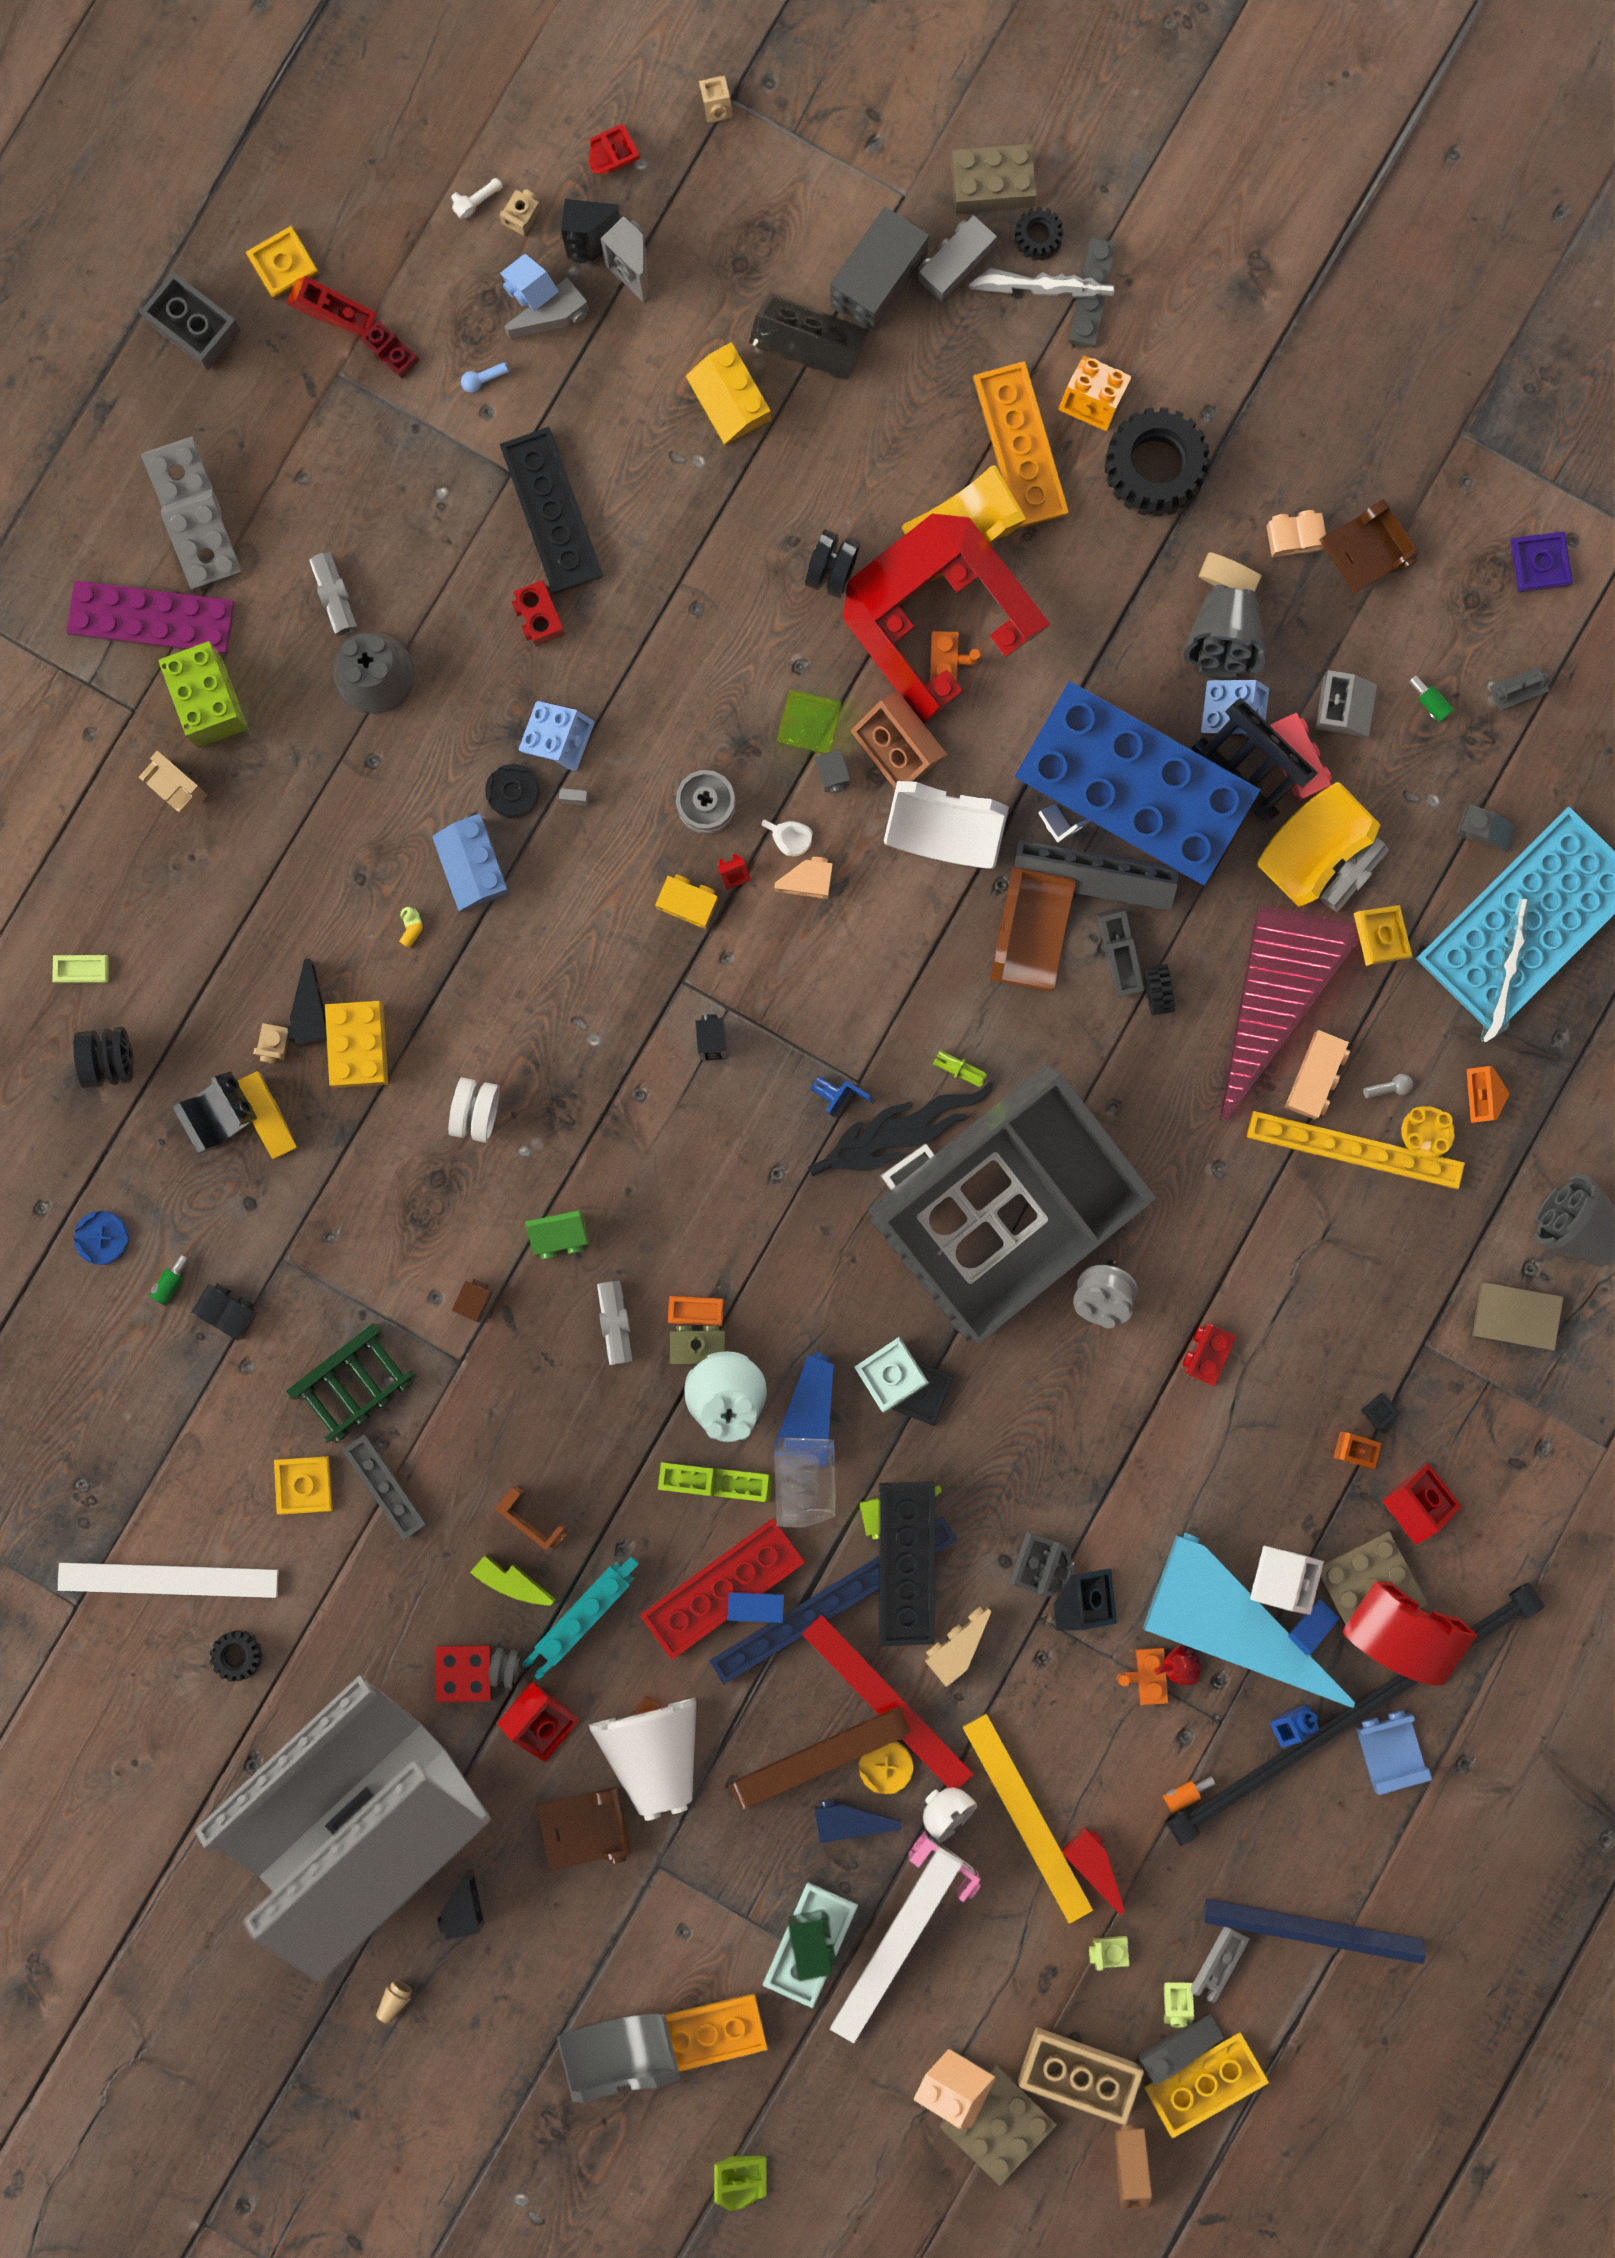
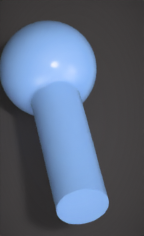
M504 362L480 373L474 371L466 372L461 378V385L465 391L475 393L480 390L482 383L510 372L509 366Z

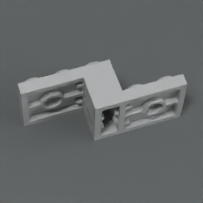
M193 436L141 453L161 504L162 519L190 589L240 573V564L222 521V510ZM180 465L184 468L185 473L182 477L175 478L169 473L170 467ZM203 548H209L214 552V557L209 561L202 560L198 555L199 551Z

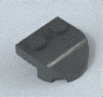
M1026 1532L1009 1584L1041 1596H1054V1593L1064 1588L1071 1575H1074L1075 1563L1071 1560L1068 1552L1069 1549L1048 1538Z

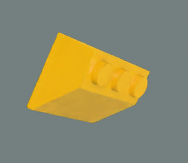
M732 342L707 355L686 375L689 384L724 445L771 421V411Z

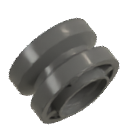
M496 1648L495 1654L492 1655L489 1669L490 1686L498 1687L500 1682H503L505 1688L513 1689L514 1683L517 1682L520 1668L519 1651L511 1650L507 1655L504 1648Z

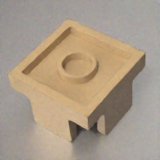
M159 751L154 753L150 758L152 760L151 764L139 776L144 783L183 817L198 801L202 803L208 796Z

